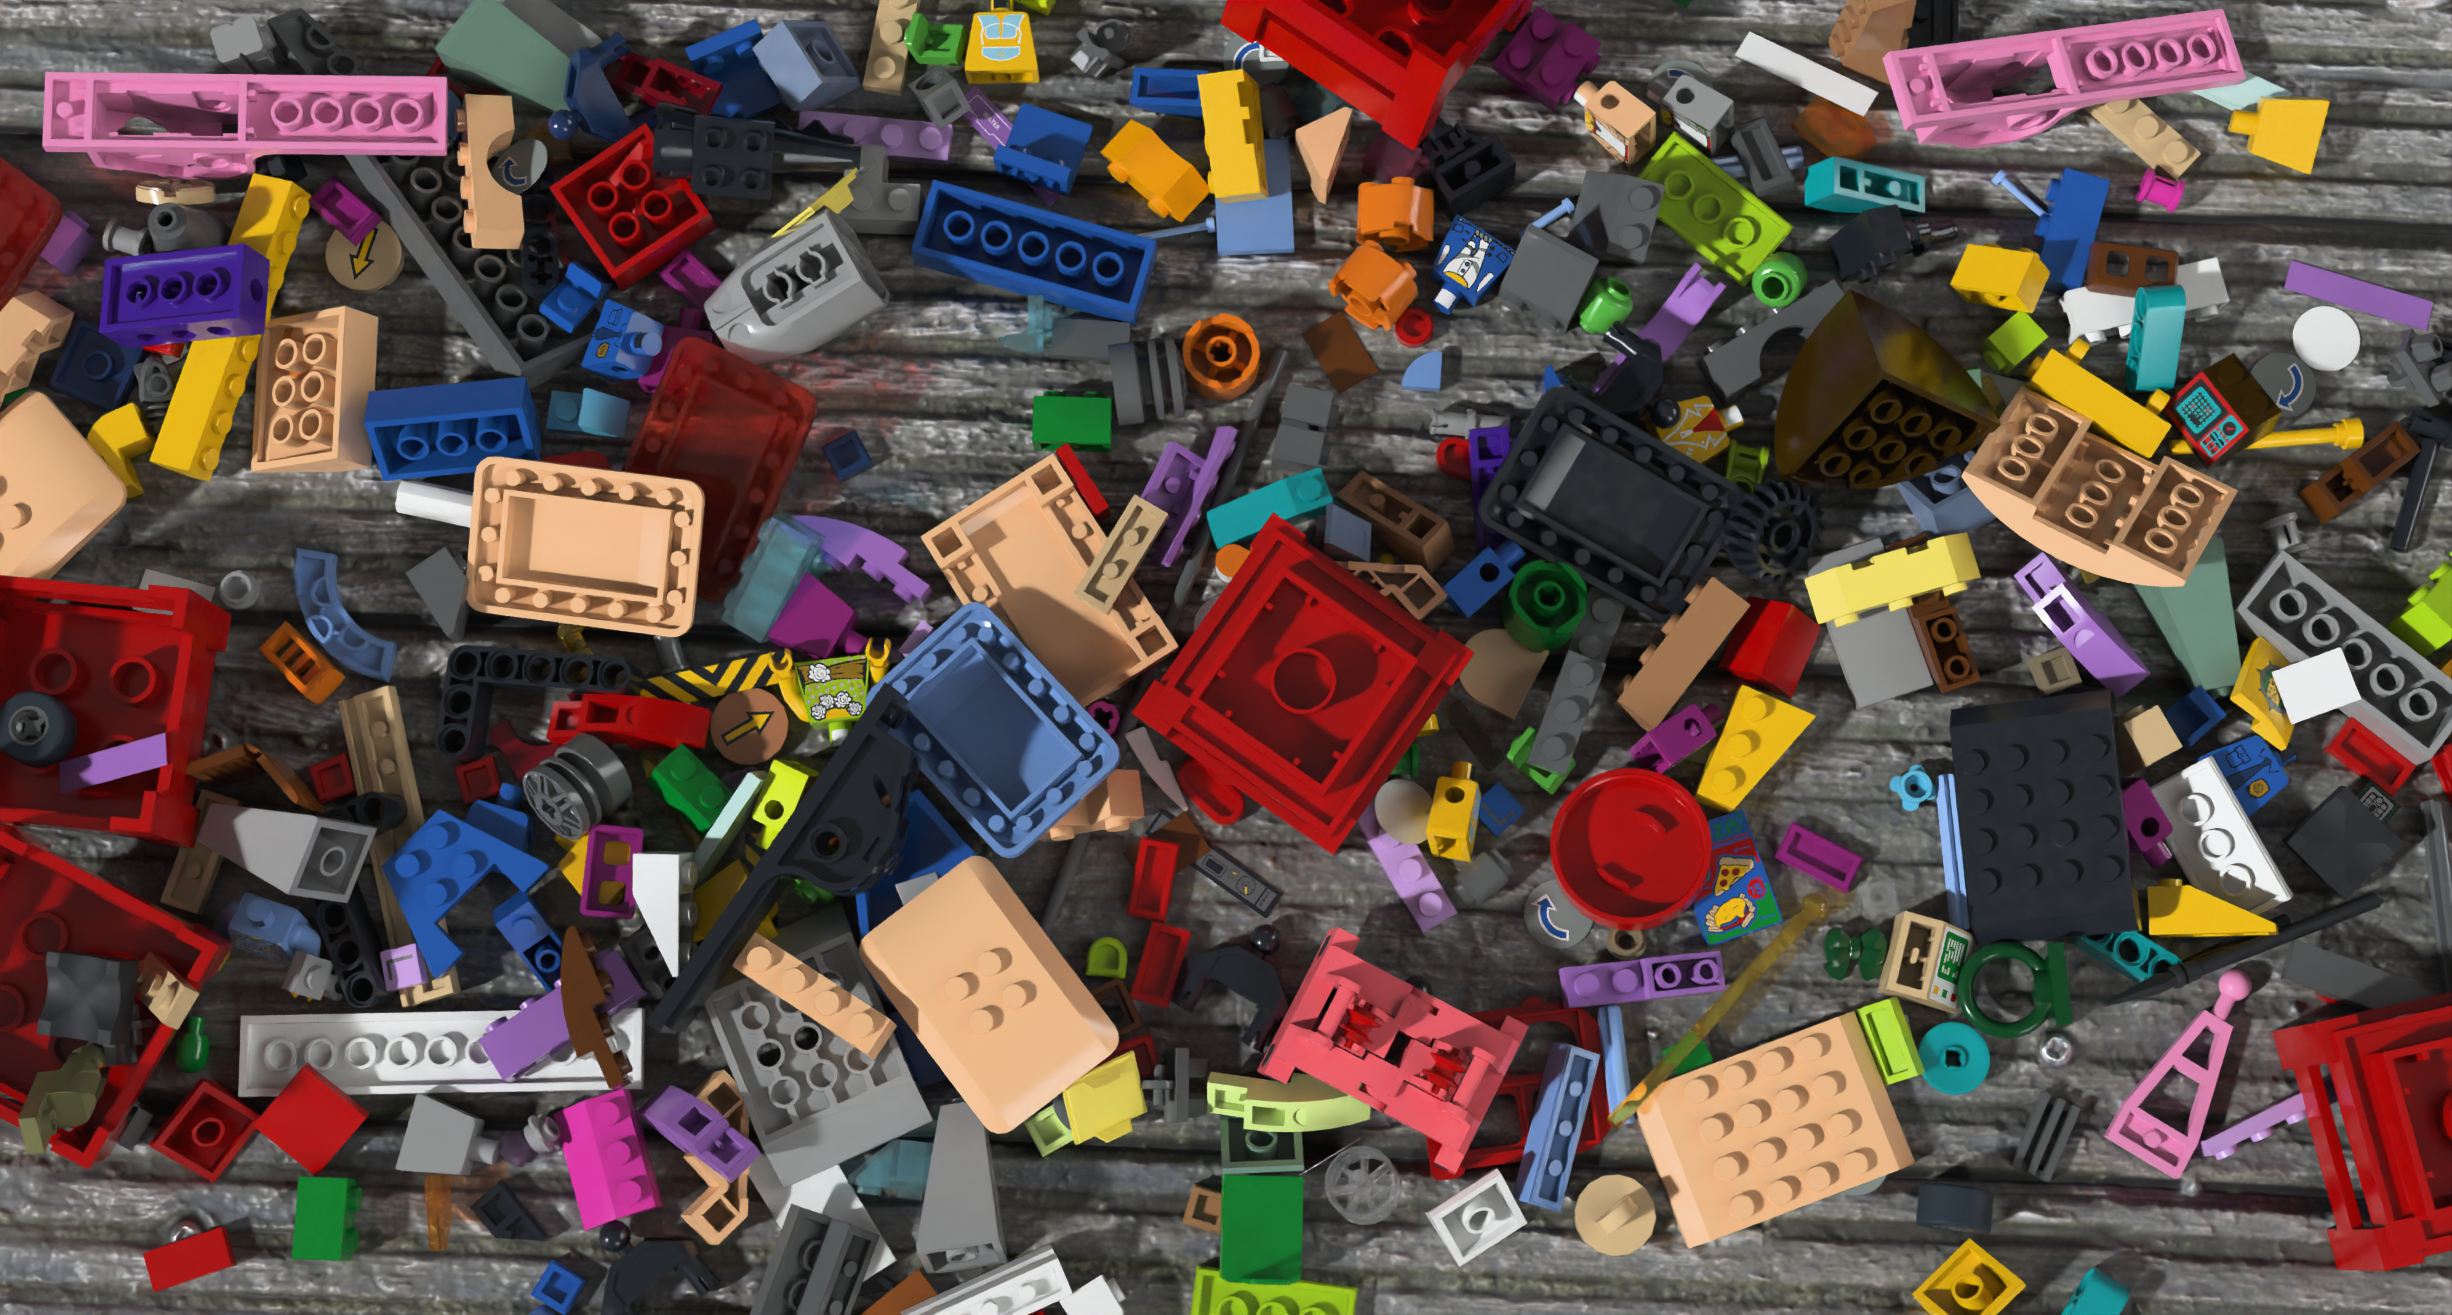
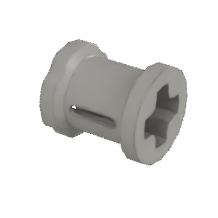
M116 217L108 222L103 234V248L109 252L119 250L133 256L150 254L154 247L148 227L138 229L125 225L122 219Z
M2296 512L2284 514L2262 523L2263 529L2269 531L2276 550L2275 554L2284 550L2293 557L2309 550L2308 543H2303L2295 521L2298 519Z

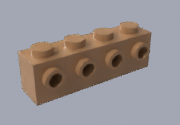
M1713 576L1706 585L1698 581L1685 598V601L1691 604L1685 613L1681 616L1675 612L1661 629L1667 635L1658 647L1651 642L1638 659V662L1643 665L1638 674L1633 677L1628 673L1614 690L1620 697L1613 706L1647 732L1661 723L1750 607L1748 602Z

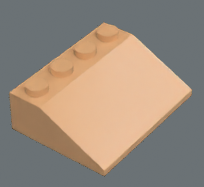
M347 306L269 320L265 326V333L262 334L258 345L252 472H346L371 468L372 446L364 425L369 391H375L378 317Z

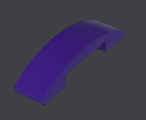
M1508 425L1468 429L1471 491L1478 553L1488 546L1495 551L1508 539L1506 536L1489 528L1482 522L1478 514L1480 499L1510 450ZM1520 560L1510 568L1514 575L1520 570ZM1486 565L1480 570V576L1487 582L1493 577V571Z

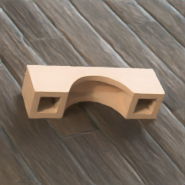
M465 94L462 108L455 110L454 118L455 131L462 132V142L458 143L457 150L458 165L465 166L466 175L461 176V198L468 199L469 210H464V232L471 233L472 248L519 249L525 230L522 198L520 195L500 186L492 177L487 166L490 158L505 151L511 145L515 130L512 96Z
M757 932L754 933L733 964V967L741 974L800 1010L873 1060L876 1059L897 1027L891 1019Z

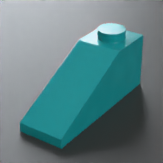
M1836 156L1805 168V206L1832 212L1862 213L1864 210L1897 204L1901 215L1925 214L1924 176Z
M1321 467L1281 479L1209 510L1204 515L1217 550H1220L1228 544H1238L1254 539L1273 512L1292 526L1317 519L1318 515H1325L1326 505L1334 504Z

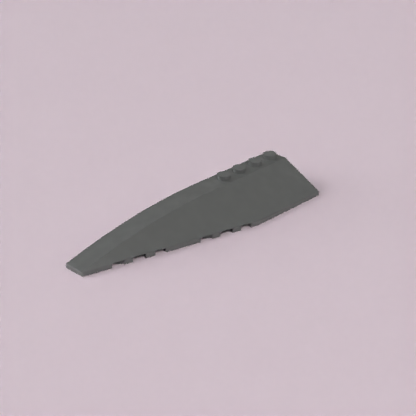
M302 8L267 19V25L295 75L372 76L363 68L364 62L356 55H349L337 45V39ZM449 137L447 138V156L344 155L392 228L501 379L526 377L529 389L547 382L585 356L603 309L602 304L599 303L570 334L539 312L544 300L533 299L523 290L520 248H472L471 233L464 232L463 224L464 210H469L468 199H462L460 191L461 176H466L465 166L458 165L457 150L453 147L454 141ZM530 208L527 209V214L531 218L539 220ZM532 240L528 243L529 248L536 253H545L550 249L548 244L542 240ZM558 246L559 285L564 280L571 262ZM537 266L535 278L540 285L546 284V281L543 279L544 266Z

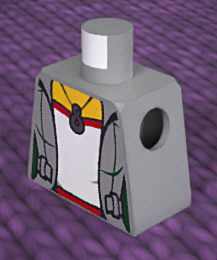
M1686 74L1681 75L1674 85L1658 77L1647 92V97L1660 105L1661 121L1667 129L1678 133L1706 157L1714 158L1729 138V128L1734 126V101Z

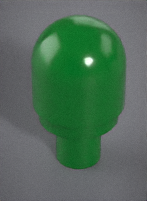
M188 1016L186 1034H180L179 1040L177 1039L174 1059L177 1067L183 1072L196 1073L203 1069L208 1061L210 1042H208L209 1036H203L204 1017Z

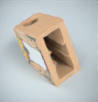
M1588 80L1576 90L1574 99L1584 107L1587 131L1627 170L1635 166L1656 146V112L1618 83L1609 81L1601 89H1598Z

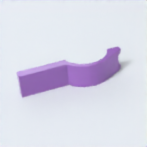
M1698 263L1691 267L1664 305L1646 326L1636 334L1643 340L1646 338L1654 339L1660 344L1662 364L1689 336L1726 288L1721 282L1714 287L1698 273L1702 267ZM1620 353L1590 390L1596 395L1598 393L1603 394L1627 366L1630 359Z

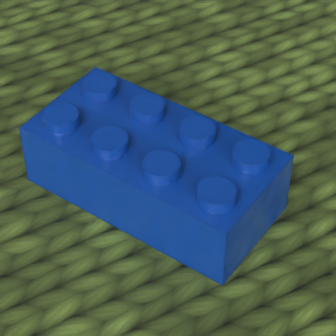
M526 377L369 391L364 425L383 481L474 473L478 464L483 459L494 456L540 461L542 432Z

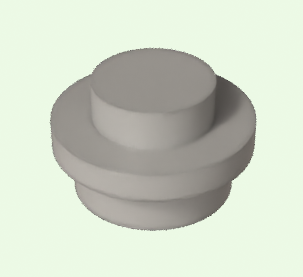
M242 570L227 574L219 587L221 600L227 606L236 610L252 606L257 601L260 593L257 579L249 572Z

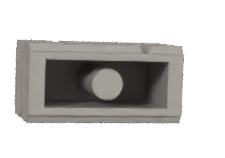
M249 15L233 21L231 26L226 23L211 29L210 36L218 60L230 74L284 75L286 73L282 62L287 60L268 25L261 27Z

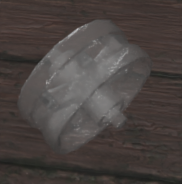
M1353 1146L1340 1152L1330 1163L1325 1174V1192L1329 1202L1346 1220L1359 1225L1375 1224L1386 1219L1396 1209L1402 1195V1180L1397 1168L1380 1150L1369 1146ZM1369 1159H1376L1383 1163L1368 1175ZM1360 1160V1170L1352 1172L1347 1168L1350 1164ZM1387 1172H1390V1187L1375 1184L1378 1179ZM1341 1173L1345 1174L1349 1178V1184L1336 1187ZM1354 1192L1346 1209H1344L1336 1197ZM1377 1193L1386 1194V1198L1376 1207L1373 1199ZM1361 1199L1365 1200L1370 1210L1355 1212Z

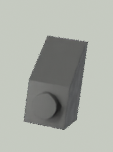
M444 547L405 573L446 636L455 643L463 640L471 607L466 600L469 580L466 577L467 560L461 552L455 555L447 547Z

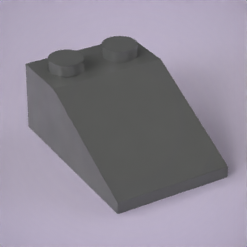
M1529 223L1502 281L1498 297L1503 300L1502 303L1508 309L1517 313L1525 311L1536 317L1537 323L1550 331H1557L1559 329L1566 333L1577 313L1576 310L1592 282L1599 260Z

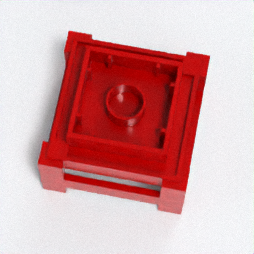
M1227 0L1220 23L1249 43L1258 42L1383 125L1382 131L1414 151L1434 127L1448 93L1502 28L1512 33L1530 11L1534 0Z
M1273 512L1250 544L1251 552L1160 682L1154 680L1132 714L1333 856L1475 652L1442 629L1437 633L1313 547L1307 542V535Z
M0 575V708L6 700L21 692L38 691L46 693L60 700L71 709L77 720L78 730L73 749L63 760L52 766L36 768L24 765L13 760L0 749V824L133 837L154 845L194 849L201 809L192 806L196 778L186 774V770L191 760L196 761L200 759L216 653H226L232 614L188 588L149 585L148 590ZM36 598L173 611V615L38 602ZM166 733L167 765L60 794V762Z
M0 825V1092L25 1104L38 1072L60 1070L75 1049L86 1046L88 1043L86 1040L37 1034L38 1020L45 1005L48 988V976L45 966L47 951L72 950L137 961L144 960L150 951L163 957L190 985L200 992L206 980L216 975L234 941L199 922L190 924L50 850L52 846L50 843L16 825ZM136 995L134 1005L139 1004L140 1020L153 1018L154 1027L141 1029L143 1045L136 1046L138 1062L109 1066L111 1069L107 1084L104 1086L103 1094L98 1099L89 1120L85 1124L70 1127L73 1129L71 1131L57 1128L56 1134L52 1135L49 1141L52 1145L51 1151L88 1170L110 1156L130 1122L126 1118L177 1032L176 1029L163 1024ZM0 1096V1118L20 1128L18 1118L22 1107Z
M2452 992L2272 1031L2282 1069H2294L2299 1091L2302 1093L2305 1113L2337 1226L2327 1229L2337 1270L2388 1271L2424 1263V1257L2452 1251ZM2328 1063L2373 1227H2364L2319 1067L2321 1064Z

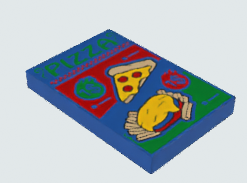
M1743 809L1708 820L1712 841L1710 869L1704 887L1696 900L1691 904L1706 948L1784 922Z

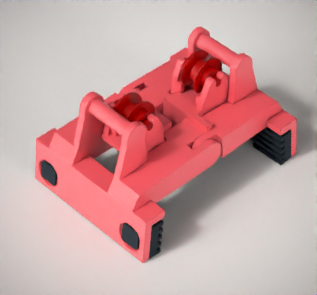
M1340 927L1330 928L1257 1072L1274 1081L1287 1084L1294 1068H1297L1382 1113L1384 1111L1385 1115L1441 1143L1442 1146L1433 1164L1455 1175L1529 1026L1507 1015L1498 1031L1353 955L1361 938ZM1332 989H1337L1316 1032L1311 1031ZM1434 1010L1438 1011L1436 1016L1433 1015ZM1398 1033H1401L1411 1039L1407 1040L1395 1065H1392L1384 1060ZM1434 1040V1043H1433L1432 1047L1430 1048L1429 1046H1430L1431 1042ZM1333 1044H1336V1045H1338V1046H1340V1047H1342V1048H1344V1049L1350 1051L1351 1053H1353V1054H1355V1055H1357V1056H1359V1057H1361V1058H1358V1057H1356V1056L1350 1054L1349 1052H1347V1051H1345V1050H1343V1049H1341V1048H1339V1047H1337V1046H1335V1045H1333ZM1366 1050H1368V1051H1370V1052L1376 1054L1377 1057L1374 1056L1373 1054L1369 1053V1052H1366ZM1470 1060H1472L1468 1070H1466ZM1466 1073L1460 1086H1458L1463 1074ZM1457 1089L1452 1101L1450 1102L1455 1090Z

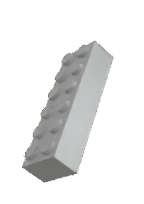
M2281 550L2265 562L2233 603L2236 630L2251 642L2262 636L2291 665L2341 647L2361 700L2341 706L2338 709L2348 717L2356 719L2414 765L2430 760L2452 732V679L2284 550Z

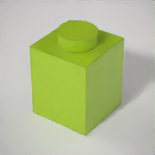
M2018 311L1990 335L1979 349L1983 352L1985 362L1993 370H2000L2007 376L2039 348L2049 336L2026 312Z

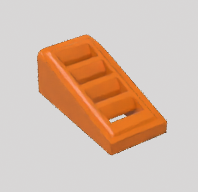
M287 621L258 649L306 698L318 705L322 704L345 679V675ZM293 639L295 642L279 657L277 655L278 652ZM304 650L305 652L290 667L289 664ZM315 661L316 663L301 678L300 675Z

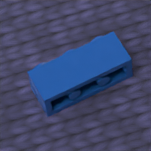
M2067 167L2057 179L2051 178L2044 200L2050 201L2047 214L2042 213L2040 215L2034 234L2039 236L2040 239L2037 249H2031L2039 254L2040 260L2051 272L2043 290L2063 296L2068 290L2081 288L2089 260L2090 245L2094 242L2110 180Z

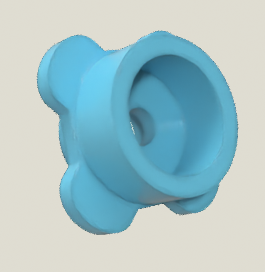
M1912 765L1908 773L1903 776H1894L1890 781V789L1898 793L1902 799V807L1906 811H1915L1919 803L1924 800H1933L1937 796V787L1932 784L1931 779L1925 774V769L1921 765ZM1912 784L1917 786L1915 792L1910 790Z

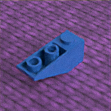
M520 891L493 910L495 925L548 993L556 989L554 983L561 978L560 970L564 938L530 892L523 893Z

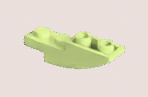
M1210 1072L1207 1083V1112L1243 1117V1129L1268 1132L1326 1130L1369 1120L1371 1115L1370 1106L1308 1074L1293 1072L1291 1082L1282 1084L1273 1080Z

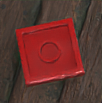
M306 1063L253 1126L316 1177L370 1113L309 1063Z

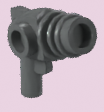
M152 355L146 358L144 363L133 366L139 384L140 402L151 404L143 408L145 412H152L146 415L147 419H153V421L147 423L151 434L160 433L170 405L167 403L172 400L187 357L166 364L161 357Z

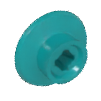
M1959 1022L1939 1024L1925 1034L1918 1048V1054L1925 1070L1922 1076L1930 1086L1942 1093L1950 1095L1968 1093L1977 1088L1988 1073L1990 1066L1988 1046L1983 1037L1966 1024ZM1951 1051L1958 1054L1957 1066H1947L1945 1064V1052Z

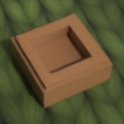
M1194 1184L1182 1223L1220 1235L1222 1192Z

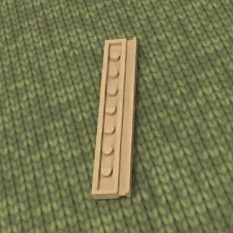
M387 685L353 696L354 698L338 701L358 796L371 791L391 792L402 796L407 804V816L404 822L398 827L373 838L369 848L390 949L417 943L382 869V865L425 824L397 690L396 687ZM382 802L379 806L380 817H382L384 814V805ZM444 917L439 922V925L448 933L447 923ZM426 963L429 983L399 990L402 1007H414L421 1003L461 993L456 965L441 979H436Z

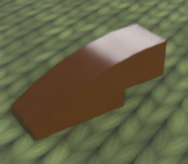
M2396 420L2299 492L2298 496L2323 525L2421 452V449Z

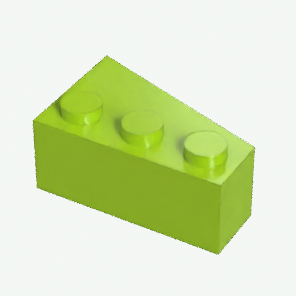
M2451 549L2450 552L2448 553L2451 557H2452V549ZM2452 559L2449 562L2446 560L2441 562L2428 575L2431 580L2427 584L2424 583L2408 597L2407 600L2409 602L2384 627L2424 658L2452 639Z

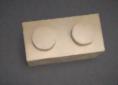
M2141 704L2117 718L2118 731H2116L2119 762L2126 777L2183 747L2158 705L2145 711Z

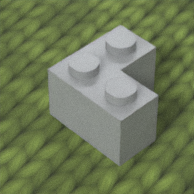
M852 145L861 147L860 170L855 173L856 178L848 184L854 201L841 211L842 218L852 227L855 233L916 235L925 206V197L921 184L888 183L889 159L885 147L882 145ZM853 169L844 170V176L850 173Z

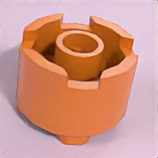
M1401 176L1392 178L1391 184L1361 183L1358 186L1356 241L1361 246L1366 240L1395 245V252H1408L1427 248L1428 241H1433L1434 190L1414 186L1415 180L1413 178Z
M1366 240L1362 246H1358L1328 284L1333 297L1339 293L1348 303L1344 310L1350 316L1373 330H1376L1379 325H1383L1386 332L1392 328L1418 294L1416 283L1413 280L1417 273L1413 267L1403 260L1396 262L1385 254L1384 249L1373 240Z
M1220 313L1219 316L1208 317L1203 321L1201 319L1198 320L1186 333L1182 346L1185 376L1191 387L1202 396L1215 400L1231 401L1245 393L1256 381L1260 367L1259 343L1252 327L1240 317ZM1221 352L1227 353L1228 360L1217 362L1215 361L1214 354L1220 356Z

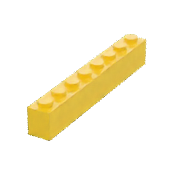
M253 173L228 245L245 243L270 260L266 326L271 317V309L277 292L283 284L288 261L296 248L297 236L303 219L308 214L309 199L312 196L292 181ZM262 334L192 341L149 461L169 472L210 482L213 471L219 463V454L226 434L232 427V418L239 398L244 393L245 381L250 367L258 354V345Z

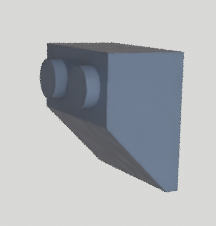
M781 20L752 48L760 60L759 65L766 75L771 77L780 91V99L792 111H814L863 85V79L825 21Z
M1972 450L1962 456L1957 452L1938 462L1940 468L1935 471L1895 484L1922 530L1932 539L1965 532L1968 534L1997 518L1976 497L1961 477L1975 455Z

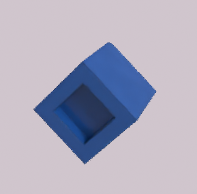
M2200 685L2188 691L2163 713L2183 746L2179 749L2180 751L2193 745L2227 715Z

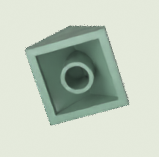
M1220 1114L1222 1175L1304 1171L1302 1132H1268L1243 1129V1117Z

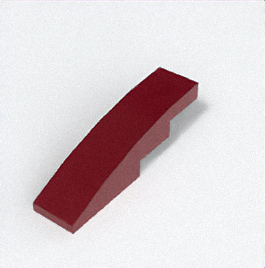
M631 51L630 54L621 57L604 68V75L614 93L653 107H657L658 101H667L696 108L699 115L710 114L724 88L717 81L660 58H656L654 61Z

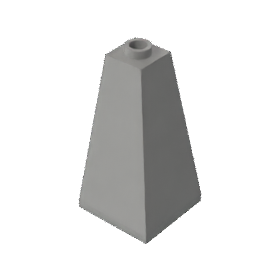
M211 803L196 840L288 895L348 903L377 828L370 825L313 815Z
M963 1097L951 1100L950 1104L940 1106L916 1243L917 1254L928 1276L1008 1262L988 1129L982 1124Z

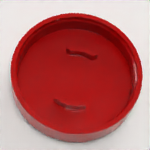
M1641 768L1614 769L1600 773L1583 782L1561 805L1551 831V862L1560 890L1571 905L1582 915L1600 925L1613 929L1627 931L1651 929L1678 917L1689 908L1700 894L1710 869L1712 852L1711 833L1701 806L1690 792L1675 780L1658 772Z

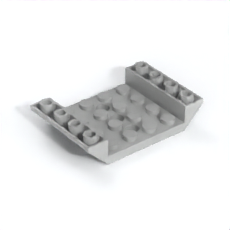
M842 902L776 930L778 936L769 939L770 942L888 1017L876 987L859 956V947L856 942L858 938ZM733 964L704 1004L760 1144L784 1188L934 1122L920 1086L914 1081L894 1032L876 1059L873 1060L800 1010L741 974L733 967ZM806 1028L815 1029L819 1037L815 1047L810 1050L800 1049L797 1044L798 1034ZM767 1045H777L781 1052L780 1060L774 1066H763L760 1062L761 1050Z

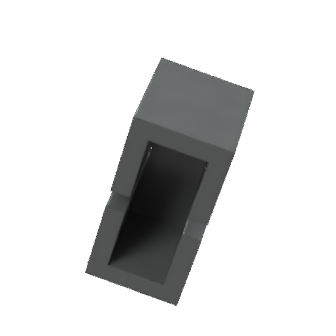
M1288 383L1281 413V424L1278 426L1272 453L1271 466L1301 473L1318 468L1319 464L1327 466L1331 443L1324 442L1327 427L1335 429L1339 406L1333 405L1334 392Z

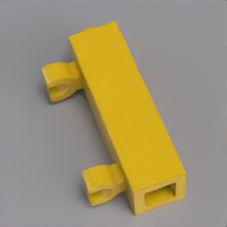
M2079 337L2070 345L2064 356L2054 349H2051L2043 359L2036 355L2024 373L2029 378L2024 386L2025 388L2093 420L2088 432L2145 460L2152 457L2172 426L2158 417L2171 396L2157 388L2149 396L2145 404L2141 406L2086 371L2078 364L2091 345Z

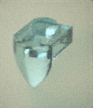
M1028 295L1027 333L998 337L1000 344L1020 352L1045 353L1046 331L1053 330L1052 308H1046L1043 295Z

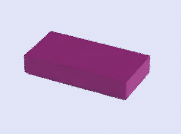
M334 175L309 199V205L355 247L383 220L370 206Z
M685 247L658 274L694 309L702 311L704 313L703 317L710 322L704 308V303L723 281Z
M1793 821L1789 824L1773 857L1843 894L1848 892L1864 857Z

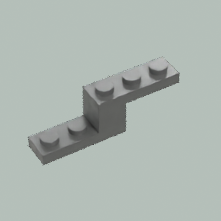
M1594 587L1589 589L1586 597L1587 608L1585 615L1570 640L1550 694L1549 704L1527 760V764L1562 777L1566 775L1605 670L1607 655L1626 607V603Z

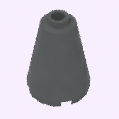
M162 203L156 206L148 218V227L156 253L226 246L232 234L231 229L218 216L210 212L175 203Z

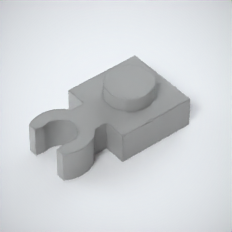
M296 950L282 989L319 1001L322 996L336 1001L342 1000L343 997L342 994L335 991V984L339 979L333 963L329 960Z

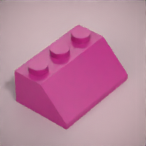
M619 1089L584 1100L553 1114L555 1122L561 1131L560 1140L585 1231L601 1227L605 1223L614 1220L620 1221L664 1207L641 1120L636 1114L638 1109L632 1090Z

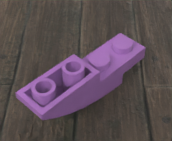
M788 516L785 520V524L791 531L789 538L805 550H808L810 546L823 553L820 559L835 571L840 572L844 568L853 574L859 564L863 562L864 564L861 569L878 582L883 577L896 585L892 591L910 604L916 599L925 605L932 596L933 591L930 585L905 568L911 560L908 551L888 538L869 529L832 518Z
M2045 551L2041 552L2014 575L2034 601L2035 605L2032 608L2047 627L2107 689L2114 691L2115 696L2121 698L2151 674L2103 611L2096 612L2052 555Z
M1721 951L1650 957L1640 960L1563 967L1559 969L1564 1009L1617 1005L1726 991Z
M664 1085L636 1112L640 1119L686 1154L689 1152L694 1154L730 1183L761 1155L756 1145L732 1128L723 1115L680 1088Z

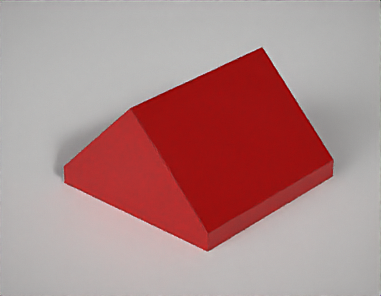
M1748 596L1746 602L1750 604V607L1737 622L1718 668L1791 699L1821 626L1790 603Z
M201 1078L149 1145L151 1148L214 1183L254 1133L256 1128L253 1124L262 1114L220 1081Z

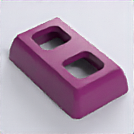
M594 824L590 827L580 904L582 915L617 919H632L634 917L636 900L633 896V854L642 852L644 838L642 829ZM618 841L630 844V857L627 865H610L604 862V851L607 842ZM603 881L623 882L626 885L625 900L622 905L616 906L600 903V885Z

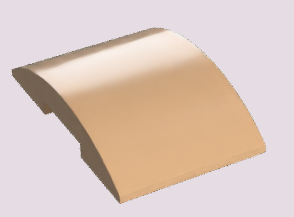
M2023 386L2020 387L1999 418L2001 425L1993 433H1989L1961 476L1988 510L2015 533L2037 548L2059 560L2099 576L2127 583L2159 587L2184 586L2238 490L2166 455L2158 466L2088 432L2093 420Z

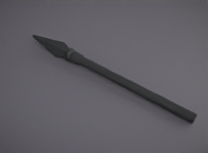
M2370 893L2279 928V935H2261L2199 960L2172 965L2167 969V972L2149 977L2105 1001L2103 1005L2106 1007L2161 994L2172 987L2177 989L2183 988L2186 984L2200 979L2205 974L2379 908L2381 906L2380 898L2376 893Z

